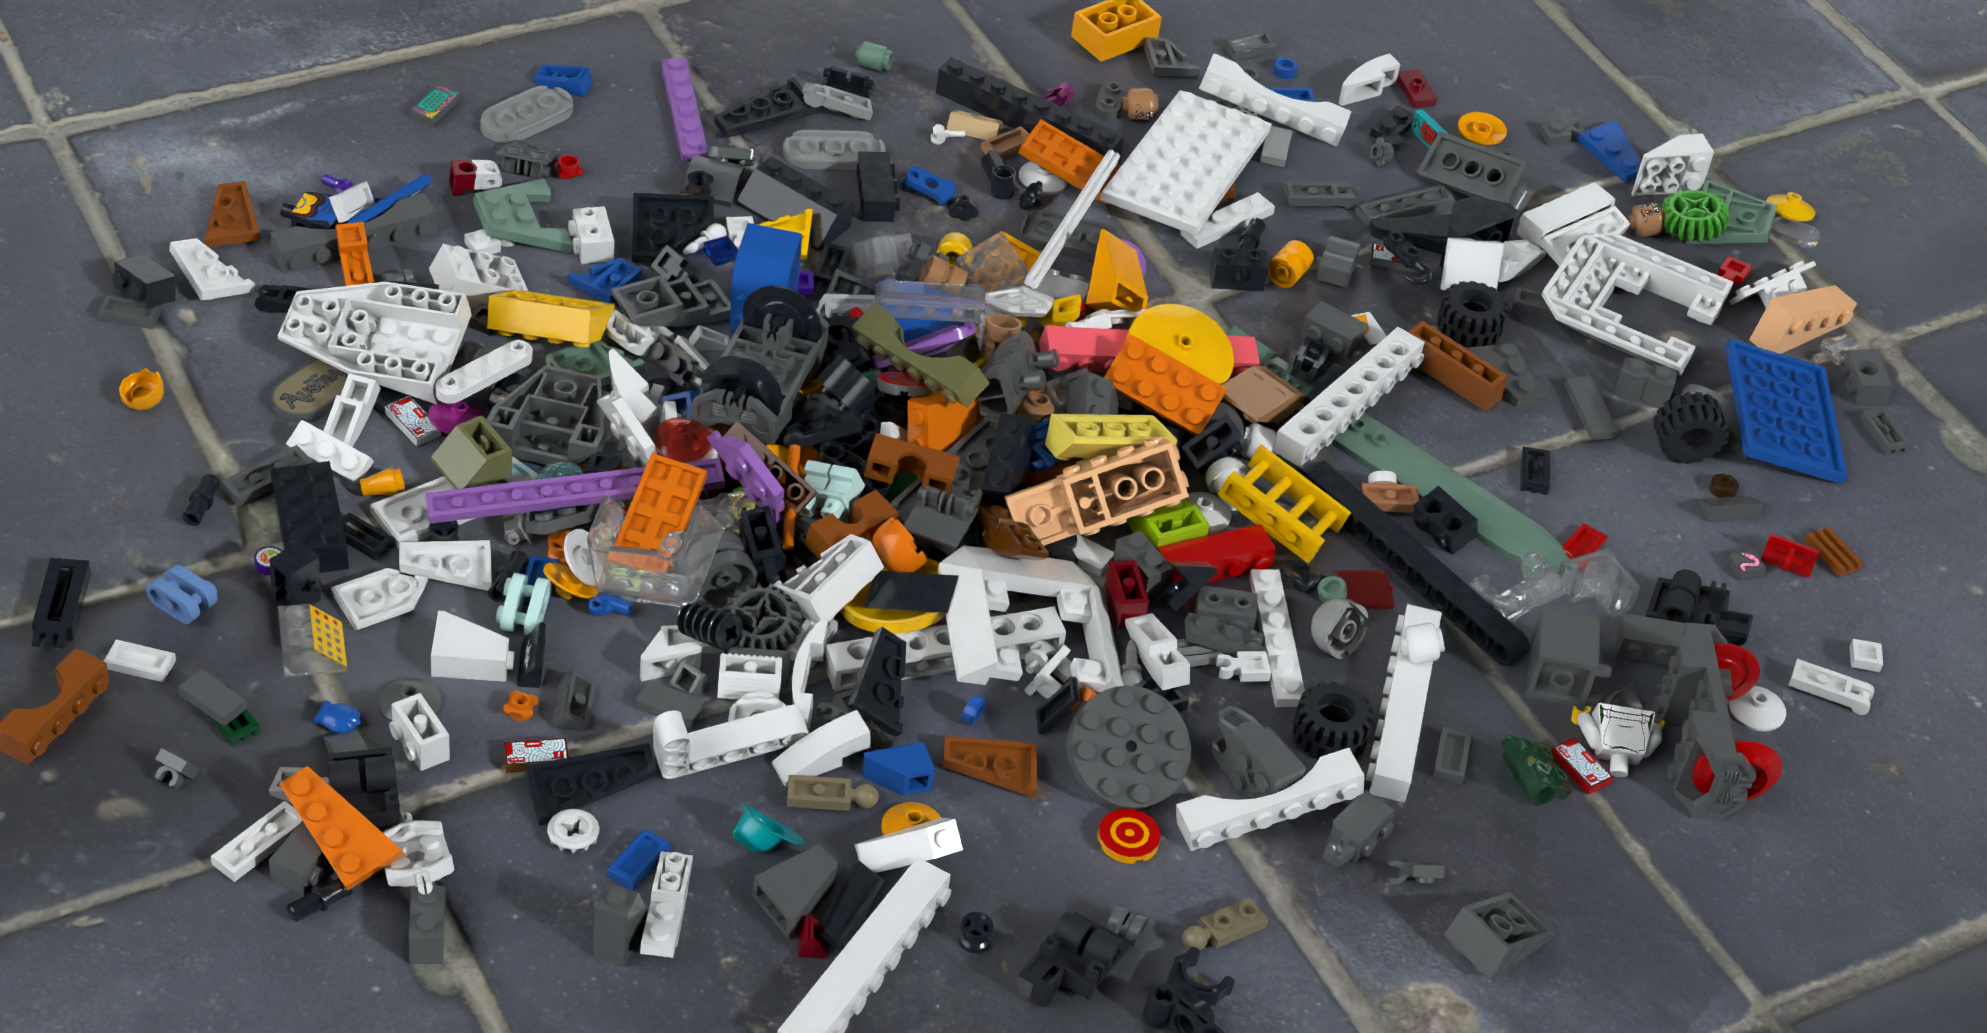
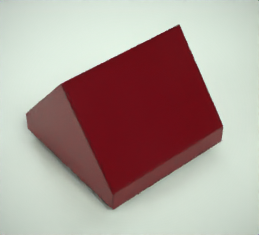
M810 914L805 915L799 929L798 957L824 959L828 954V942L820 937L824 926Z

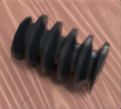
M703 601L684 605L680 608L677 615V626L681 634L720 650L732 648L742 634L743 623L740 616Z

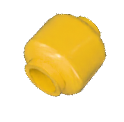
M952 232L941 239L937 254L941 252L949 257L948 267L955 265L964 269L971 259L973 252L972 243L964 234Z

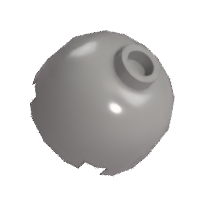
M1330 599L1323 603L1314 613L1311 623V635L1318 648L1327 654L1342 659L1340 655L1347 651L1350 656L1358 649L1366 636L1368 628L1363 625L1364 617L1368 619V613L1365 607L1349 599Z

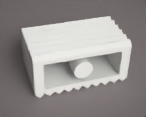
M722 653L720 655L717 698L738 700L746 693L763 691L772 693L779 699L782 658H775L774 656L769 658L768 656L762 657L761 655L759 657L756 655L751 657L749 654L744 656L743 654L732 655L731 653L726 655Z

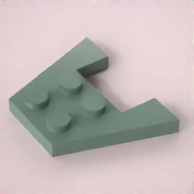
M545 179L475 193L473 203L487 236L571 254L573 244L566 228H540L530 205V202H550L551 193Z
M1706 179L1702 191L1708 190L1710 194L1716 193L1718 198H1724V203L1728 204L1729 223H1727L1725 232L1720 234L1719 238L1712 237L1711 241L1702 240L1701 243L1698 241L1690 243L1689 240H1686V244L1767 243L1776 215L1777 205Z

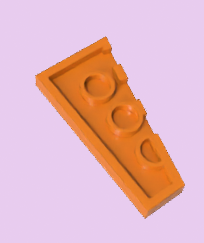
M308 766L279 783L348 891L405 855L403 850Z

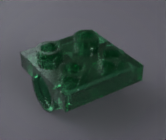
M1510 734L1501 741L1505 748L1503 759L1533 805L1546 804L1555 796L1565 799L1573 792L1566 782L1568 780L1567 775L1555 765L1552 760L1554 756L1545 745H1537L1526 738L1521 739Z

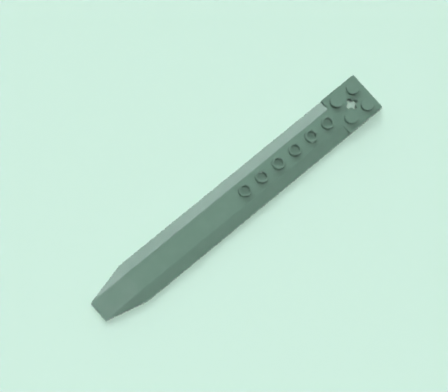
M1233 327L1225 333L1230 336L1251 337L1237 327ZM1255 339L1260 362L1259 366L1266 367L1293 387L1308 395L1313 389L1315 381L1313 380L1312 384L1307 383V375L1299 372L1296 377L1291 376L1290 373L1293 366L1277 357L1275 351ZM1302 403V405L1300 406V408H1299V410L1297 411V413L1300 412V411L1305 407L1303 403ZM1363 413L1360 419H1354L1344 433H1338L1334 437L1333 445L1373 471H1391L1396 474L1397 484L1417 485L1419 500L1437 486H1440L1478 519V536L1476 538L1507 558L1561 581L1576 568L1577 563L1565 556L1566 553H1570L1567 550L1564 551L1562 549L1563 546L1541 525L1368 414Z

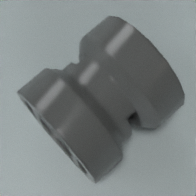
M1118 904L1113 910L1106 928L1129 940L1131 945L1137 946L1145 932L1149 917L1140 913H1130L1129 908Z

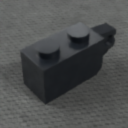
M764 506L740 512L749 555L758 572L757 578L766 577L768 586L770 583L773 585L780 580L779 573L785 572V567L770 507Z

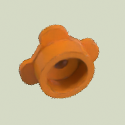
M516 690L511 691L508 695V703L503 705V712L516 721L528 720L533 716V707L538 704V697Z

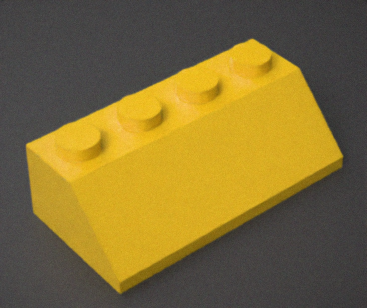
M514 289L489 296L487 329L498 330L497 334L503 336H513L514 333L523 334L522 338L536 340L539 337H546L550 343H564L566 340L572 341L573 346L590 347V343L601 340L614 311V304Z

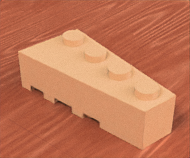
M1835 285L1773 297L1749 340L1757 347L1782 354L1848 323L1853 316V310L1857 303Z

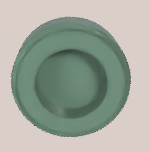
M1329 576L1322 579L1318 584V597L1323 603L1330 599L1347 597L1346 583L1340 577Z

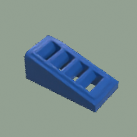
M543 64L533 78L534 84L547 86L551 89L560 87L569 94L580 97L586 95L593 83L589 67Z

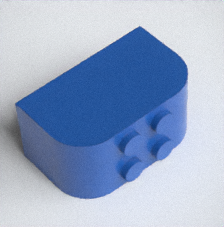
M747 223L737 253L732 277L730 334L735 333L742 321L744 303L754 290L763 286L777 285L798 292L802 233Z

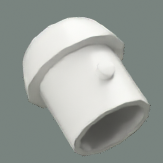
M1225 457L1214 462L1206 472V483L1210 492L1218 494L1233 471L1244 477L1247 470L1245 465L1232 457ZM1221 498V500L1223 501L1228 510H1237Z

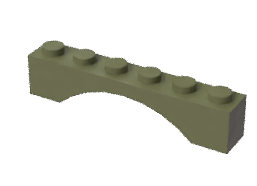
M875 303L852 326L858 335L856 340L866 350L872 348L874 353L884 361L887 358L890 359V362L899 371L907 370V373L915 381L920 382L923 380L930 390L934 393L940 391L952 404L958 402L967 408L989 384V381L979 367L960 355L947 358H932L919 355L907 349L902 327L890 312Z

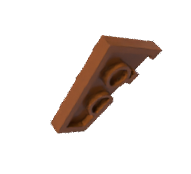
M245 181L218 184L212 216L208 222V232L204 238V243L207 247L260 241V232Z
M945 736L943 747L944 768L1033 798L1036 797L1037 743Z

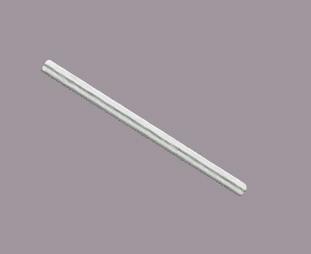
M1113 150L1107 151L1030 269L1024 281L1026 286H1030L1032 289L1039 286L1118 163L1119 153H1115Z

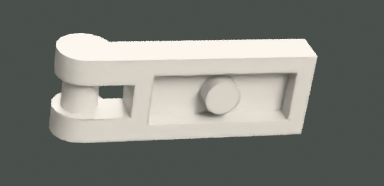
M1797 659L1788 685L1851 707L1852 711L1858 715H1865L1869 712L1870 700L1873 698L1875 690L1869 683Z

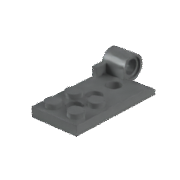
M1441 131L1438 132L1416 172L1418 178L1437 185H1443L1446 188L1468 196L1510 203L1519 211L1517 220L1521 217L1531 198L1528 191L1517 186L1529 165L1527 161ZM1450 158L1457 159L1456 163L1452 166L1444 165L1446 160ZM1473 165L1479 166L1476 173H1466L1469 167ZM1492 174H1501L1498 181H1488Z

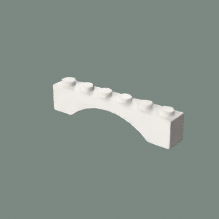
M1213 54L1199 89L1336 147L1346 129L1351 114L1350 110L1331 102H1307L1280 95L1253 80L1236 62L1217 54Z
M1346 748L1321 756L1315 766L1301 780L1289 788L1272 795L1242 800L1222 799L1203 795L1176 804L1177 825L1190 851L1208 848L1214 843L1229 838H1238L1244 833L1259 828L1265 829L1274 823L1286 819H1295L1301 814L1316 809H1325L1329 805L1343 800H1352L1358 795L1364 794V773L1350 748Z

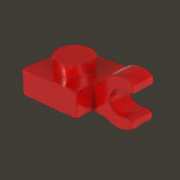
M1728 256L1721 265L1717 275L1733 281V284L1741 286L1749 275L1752 266Z

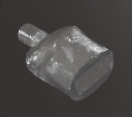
M1844 333L1833 338L1824 339L1820 344L1822 352L1813 355L1812 359L1817 365L1830 360L1835 365L1840 366L1848 350H1860V348L1849 335Z

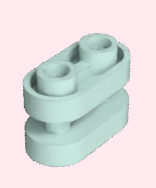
M514 573L512 578H507L504 585L505 603L504 606L499 605L496 614V623H500V629L514 632L517 624L524 625V634L528 635L539 622H543L551 592V580L538 577L533 586L527 584L528 576L524 574ZM525 596L531 597L527 613L521 612Z

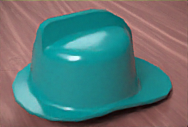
M741 802L745 811L733 830V837L747 849L763 853L772 850L783 840L796 845H804V840L792 829L758 812L748 803Z

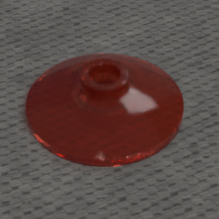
M676 417L662 422L656 428L653 443L656 450L663 457L682 463H689L703 458L709 452L711 444L707 437L711 433L705 425L697 420Z

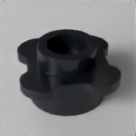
M700 170L688 174L689 184L685 188L688 195L709 196L711 194L710 185L714 181L711 174Z

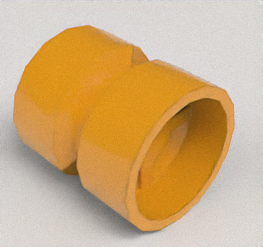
M1289 241L1268 262L1267 274L1270 280L1282 288L1292 287L1313 265L1314 256L1311 249L1301 241Z

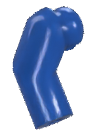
M608 593L592 597L587 604L589 613L594 616H601L611 612L629 616L633 607V602Z

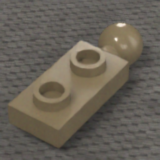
M789 775L787 807L850 811L851 801H854L859 807L868 809L876 805L879 793L875 786L868 783L861 784L856 789H851L852 779Z
M1249 897L1201 917L1197 926H1190L1184 931L1182 942L1188 950L1190 947L1202 950L1209 940L1217 949L1266 928L1269 919Z

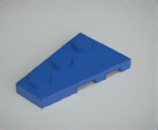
M1616 120L1579 133L1577 141L1624 183L1636 179L1642 161Z

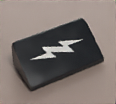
M539 622L521 643L517 676L518 687L539 688L541 686L546 643V624L544 622Z

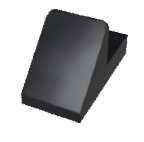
M1168 561L1182 578L1169 584L1161 599L1171 609L1177 611L1219 571L1208 562Z

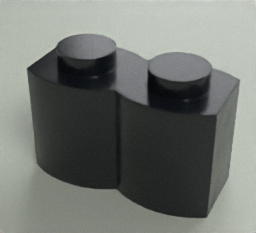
M840 354L816 378L822 384L819 390L830 400L834 397L838 398L840 402L837 406L843 411L852 410L854 412L860 410L862 413L883 394Z

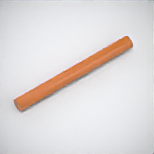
M793 444L789 446L788 466L799 475L800 446ZM786 503L782 549L789 551L794 549L796 512Z

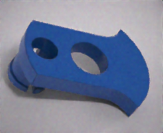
M917 166L909 169L901 183L904 190L909 186L908 192L918 190L934 198L940 206L948 204L956 192L952 179H941ZM925 182H931L936 188L927 186Z

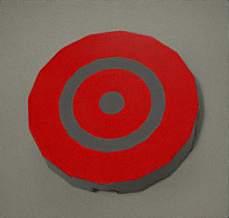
M885 372L877 376V388L887 394L898 396L903 391V393L908 392L910 397H923L932 393V390L925 385L923 380L917 382L907 372Z

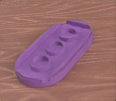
M966 321L964 322L965 326L951 325L907 341L905 345L907 349L920 355L976 333L977 330L974 322ZM875 355L870 358L873 369L892 365L888 358L885 361Z

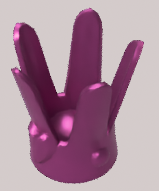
M1063 82L1053 89L1046 90V92H1053L1043 97V99L1048 101L1055 99L1054 104L1064 108L1073 99L1074 90L1071 85Z

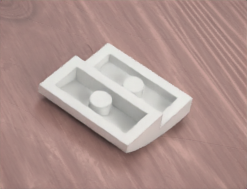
M1448 238L1440 289L1446 290L1452 284H1459L1461 281H1476V283L1482 282L1497 290L1504 243L1499 241H1476L1471 238Z

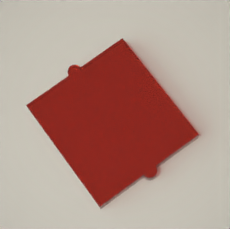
M1387 570L1337 571V577L1342 578L1347 586V597L1345 599H1349L1365 607V609L1395 608L1392 594L1394 587L1390 586Z

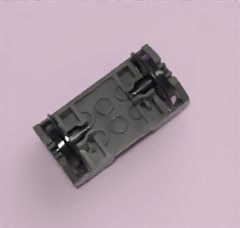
M769 285L754 290L747 297L742 311L743 319L720 358L711 362L705 369L702 377V390L692 401L691 424L706 428L719 422L733 426L738 421L759 441L774 445L777 439L783 437L784 429H786V426L788 427L792 420V404L802 385L810 386L819 369L828 344L829 323L802 294L784 286Z

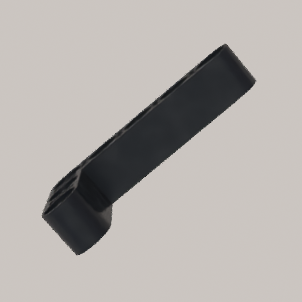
M903 391L898 396L884 395L861 413L863 418L862 431L823 442L820 446L816 462L856 469L865 484L860 494L861 497L877 490L887 499L891 484L864 477L867 461L862 459V457L870 452L876 433L880 434L882 422H892L900 427L905 425L908 420V400L912 397L908 396V392L903 393Z

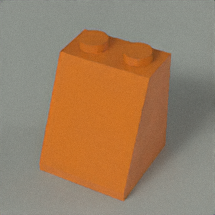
M932 391L927 396L912 397L908 400V442L947 452L976 426V399L967 408L958 402L955 404L950 403L940 391L937 393Z

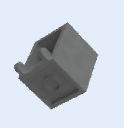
M1542 606L1530 642L1526 696L1579 707H1585V704L1597 705L1601 703L1602 696L1598 693L1590 692L1595 676L1607 678L1612 672L1610 666L1599 664L1601 617Z

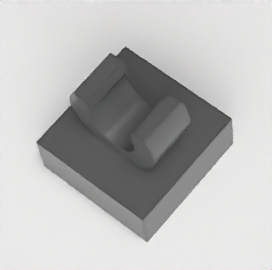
M163 748L160 749L155 760L164 764V766L157 770L155 778L164 782L167 775L172 773L173 777L169 786L176 790L183 783V775L194 780L199 771V768Z

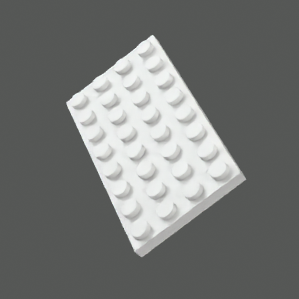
M1180 90L1104 188L1101 200L1196 236L1270 132L1272 123Z

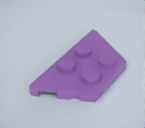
M719 431L709 435L707 440L726 463L725 468L729 475L734 479H738L742 484L745 496L752 503H756L759 508L764 506L770 507L775 528L784 522V517L780 514L785 509L783 501L784 489L750 444L743 440H737L730 435L723 439Z

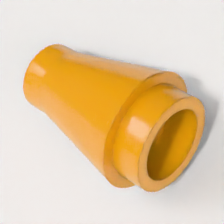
M390 467L372 476L360 479L363 496L399 494L398 492L405 491L401 468L393 469V467Z

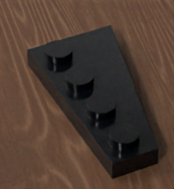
M792 77L783 86L775 85L771 87L770 92L763 96L757 94L751 97V101L745 105L739 103L715 115V124L724 136L729 138L817 114V108L811 107V105L804 102L803 87L795 77Z
M649 743L525 765V775L539 826L549 822L554 815L561 811L582 808L656 776L657 771Z

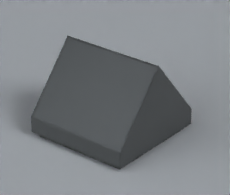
M686 659L681 660L668 684L675 690L695 697H699L709 689L707 674Z

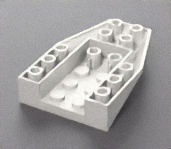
M391 282L297 291L279 331L278 339L347 374L351 373L377 381L378 385L437 404L435 384L438 379L449 374L472 313L464 293Z

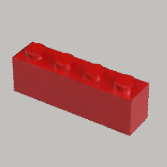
M1261 524L1157 547V550L1167 562H1208L1214 566L1219 572L1207 583L1250 573L1251 569L1265 570L1271 568L1276 549ZM1174 568L1172 570L1170 584L1173 581H1179L1182 578L1174 570Z

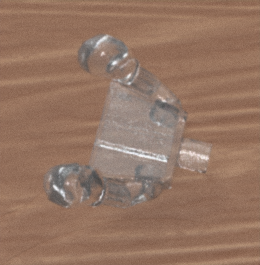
M1527 553L1522 557L1521 569L1526 580L1503 594H1499L1498 589L1490 585L1489 575L1480 574L1479 577L1469 579L1468 585L1489 604L1501 610L1503 616L1511 623L1541 610L1542 606L1547 607L1566 594L1562 577L1557 575L1555 570L1550 568L1542 555L1538 553Z

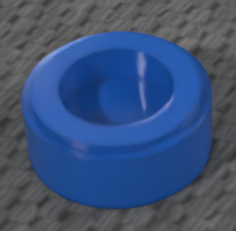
M1282 57L1275 60L1273 66L1275 76L1281 79H1292L1297 75L1298 64L1293 59Z
M975 694L967 703L961 715V720L970 726L974 725L986 707V699Z

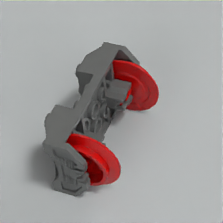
M1686 623L1682 632L1683 638L1677 647L1676 653L1670 657L1669 671L1662 678L1660 696L1655 697L1654 711L1659 714L1660 721H1665L1664 726L1682 727V740L1676 744L1675 758L1673 763H1669L1667 768V779L1672 781L1675 796L1689 810L1690 818L1721 820L1744 807L1746 801L1752 800L1769 790L1781 775L1782 763L1776 751L1769 746L1753 741H1743V739H1737L1733 736L1727 707L1729 701L1743 696L1757 683L1760 676V665L1755 655L1743 647L1727 644L1726 639L1716 625Z

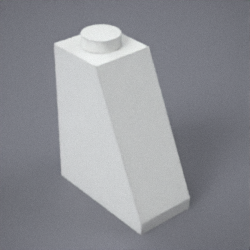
M438 611L431 651V677L506 682L507 670H513L515 656L514 651H509V638L446 611Z

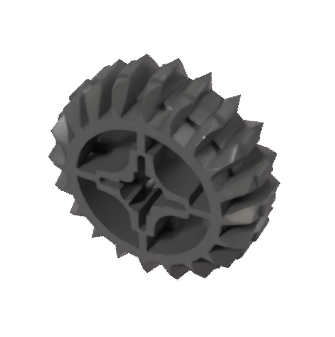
M759 582L754 589L746 585L744 593L736 590L734 598L728 597L726 606L723 607V610L740 616L744 630H742L738 642L733 647L786 651L788 650V645L794 644L796 636H799L801 633L802 615L800 614L798 602H792L789 594L783 595L781 588L775 591L771 583L767 588H762Z

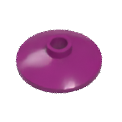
M438 401L437 404H433L429 408L428 412L431 424L446 434H450L456 425L481 415L485 418L484 414L477 407L464 401L451 404Z

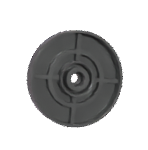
M1124 685L1100 692L1079 709L1069 728L1067 756L1071 771L1078 784L1094 800L1116 810H1143L1168 798L1180 786L1189 768L1191 743L1184 720L1169 701L1149 689ZM1128 741L1134 745L1135 752H1129L1126 749Z

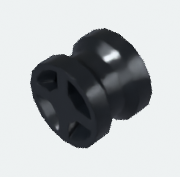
M458 522L429 523V542L459 541L457 535L459 531Z
M971 912L963 917L959 933V944L965 951L981 953L989 948L993 932L991 918L982 912Z

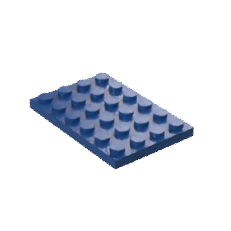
M1729 339L1725 345L1744 456L1772 463L1779 467L1789 468L1803 474L1816 476L1826 481L1843 484L1848 476L1825 367Z

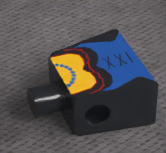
M306 192L298 204L284 201L280 211L281 217L291 219V227L298 226L326 230L336 229L335 226L337 224H345L347 222H338L329 197L333 196L331 194Z

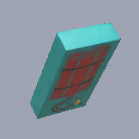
M1423 109L1415 111L1410 131L1430 149L1438 132H1447Z

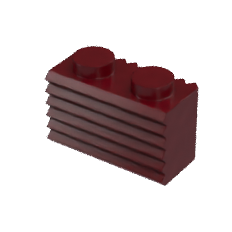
M1135 560L1110 562L1106 572L1104 586L1117 627L1120 629L1126 628L1125 619L1146 615L1150 600L1148 595H1146V587H1144L1143 579L1138 569L1139 566Z

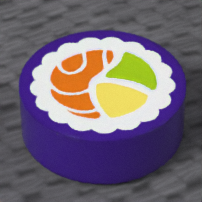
M274 546L260 548L254 555L255 569L261 574L271 575L270 559L282 552V550Z

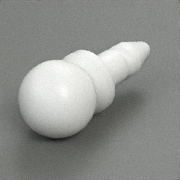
M718 223L711 224L706 231L700 232L698 239L685 247L683 253H695L705 246L712 248L714 245L723 243L727 237L725 227Z

